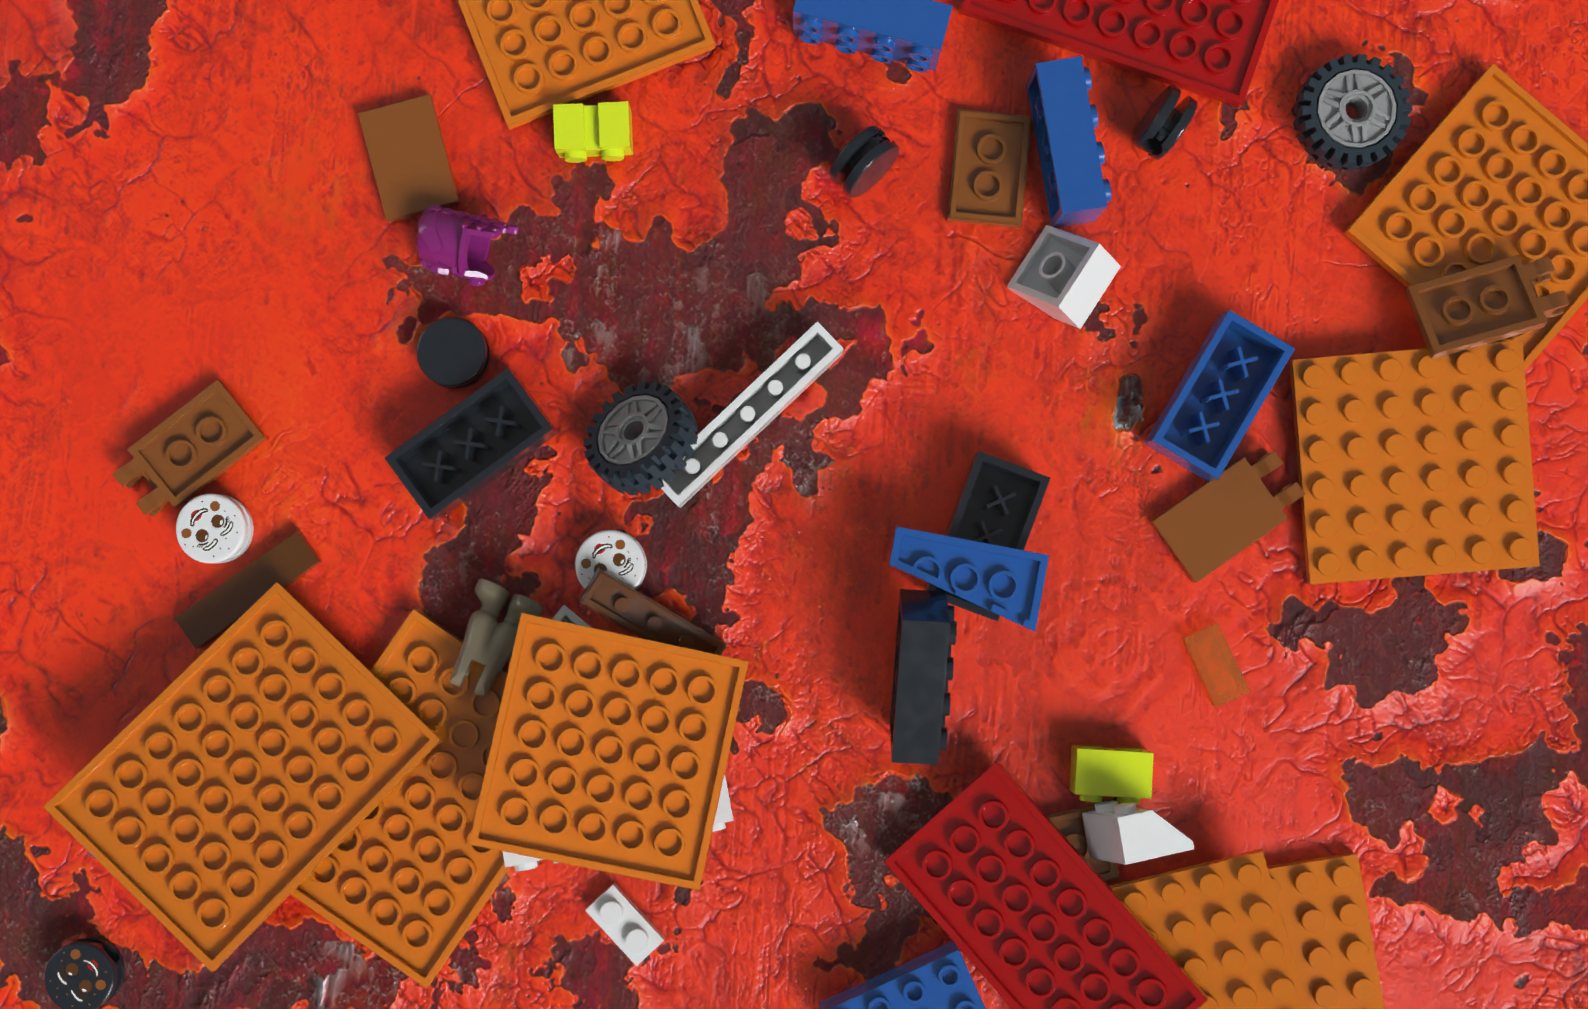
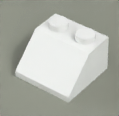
M1046 225L1007 287L1054 319L1081 329L1121 266L1100 243Z
M1104 801L1096 803L1095 810L1082 813L1089 858L1127 865L1194 849L1191 839L1153 810L1136 808V803L1118 804L1117 801Z

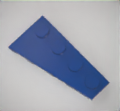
M896 526L889 565L1025 628L1036 631L1049 555Z

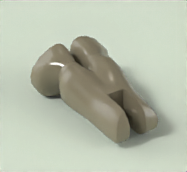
M479 579L475 587V593L480 599L482 607L470 616L463 644L449 682L461 687L469 675L473 661L485 665V668L479 676L474 693L486 697L512 655L521 613L540 617L544 607L528 597L514 594L509 603L504 621L498 623L497 618L506 605L510 594L506 589L493 582Z

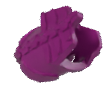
M432 205L423 212L418 222L416 245L418 257L421 259L419 262L423 267L429 268L430 271L449 275V270H451L454 276L466 278L470 285L483 286L487 280L495 277V270L486 262L491 238L496 239L502 233L518 234L519 226L499 221L498 218H487L486 214L470 215L462 211L443 208L440 205Z

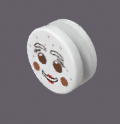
M203 494L193 498L182 508L176 521V537L179 545L188 556L203 563H227L233 561L247 550L253 538L254 525L250 512L239 500L227 495Z
M617 530L600 531L588 537L580 546L575 559L576 575L580 584L585 589L599 567L631 587L638 589L647 571L646 554L641 544L631 535Z

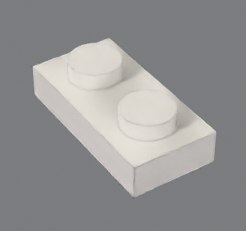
M615 882L585 910L636 966L665 940V936Z

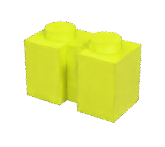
M628 101L601 102L598 105L584 106L583 103L553 104L554 148L559 158H565V161L570 163H581L587 161V157L602 156V160L621 161L624 159V155H633L632 111Z
M1072 745L1069 790L1079 795L1080 801L1102 802V796L1117 797L1118 803L1140 804V798L1151 799L1154 753L1147 749Z

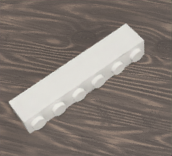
M817 321L697 435V444L690 445L694 449L692 457L683 458L687 465L683 470L677 467L674 469L673 472L677 477L671 482L666 477L662 479L664 486L661 489L681 508L843 354L844 348Z

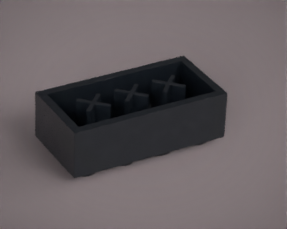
M507 368L394 450L385 459L428 519L439 521L559 432L516 373Z
M978 451L973 456L944 535L1024 550L1050 477ZM928 582L924 588L927 591H945ZM945 591L947 603L998 621L999 615Z
M900 589L889 725L891 761L895 763L938 765L939 750L946 751L947 748L945 716L950 714L951 698L950 692H948V681L953 679L954 659L951 657V645L956 644L957 622L954 621V606L948 605L945 591Z

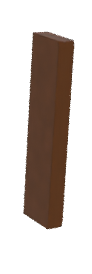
M296 531L175 617V620L196 649L201 648L233 625L276 582L283 588H286L322 561L302 532Z
M599 567L578 599L580 603L642 639L721 655L728 645L722 639Z

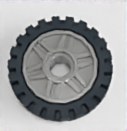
M1351 54L1343 55L1339 59L1335 58L1321 66L1302 86L1296 97L1297 103L1293 108V115H1296V119L1293 122L1294 130L1299 129L1300 134L1297 138L1300 144L1306 143L1308 147L1305 151L1310 156L1316 154L1318 156L1317 162L1321 164L1328 162L1331 164L1330 168L1337 170L1345 167V170H1354L1359 167L1362 169L1383 159L1403 140L1406 135L1405 130L1410 126L1411 122L1408 114L1412 111V103H1407L1406 100L1410 96L1408 88L1402 89L1401 84L1404 80L1400 74L1396 77L1391 74L1394 70L1389 64L1384 67L1380 65L1381 59L1373 57L1367 60V55L1358 54L1355 57H1352ZM1346 106L1356 109L1358 120H1354L1347 115Z
M640 382L637 389L633 385L625 387V395L618 391L612 395L614 399L612 404L605 401L600 406L604 412L602 414L597 412L594 414L592 420L596 425H588L586 433L590 438L584 439V447L587 449L584 453L591 468L612 488L623 494L627 492L629 495H637L638 491L642 494L650 493L651 485L658 490L664 486L662 479L666 477L671 482L677 476L673 472L676 467L680 470L685 468L687 463L683 458L692 457L694 449L690 445L697 444L698 436L695 434L698 431V425L694 420L696 418L686 403L666 385L661 386L658 382H651L650 385L647 382Z

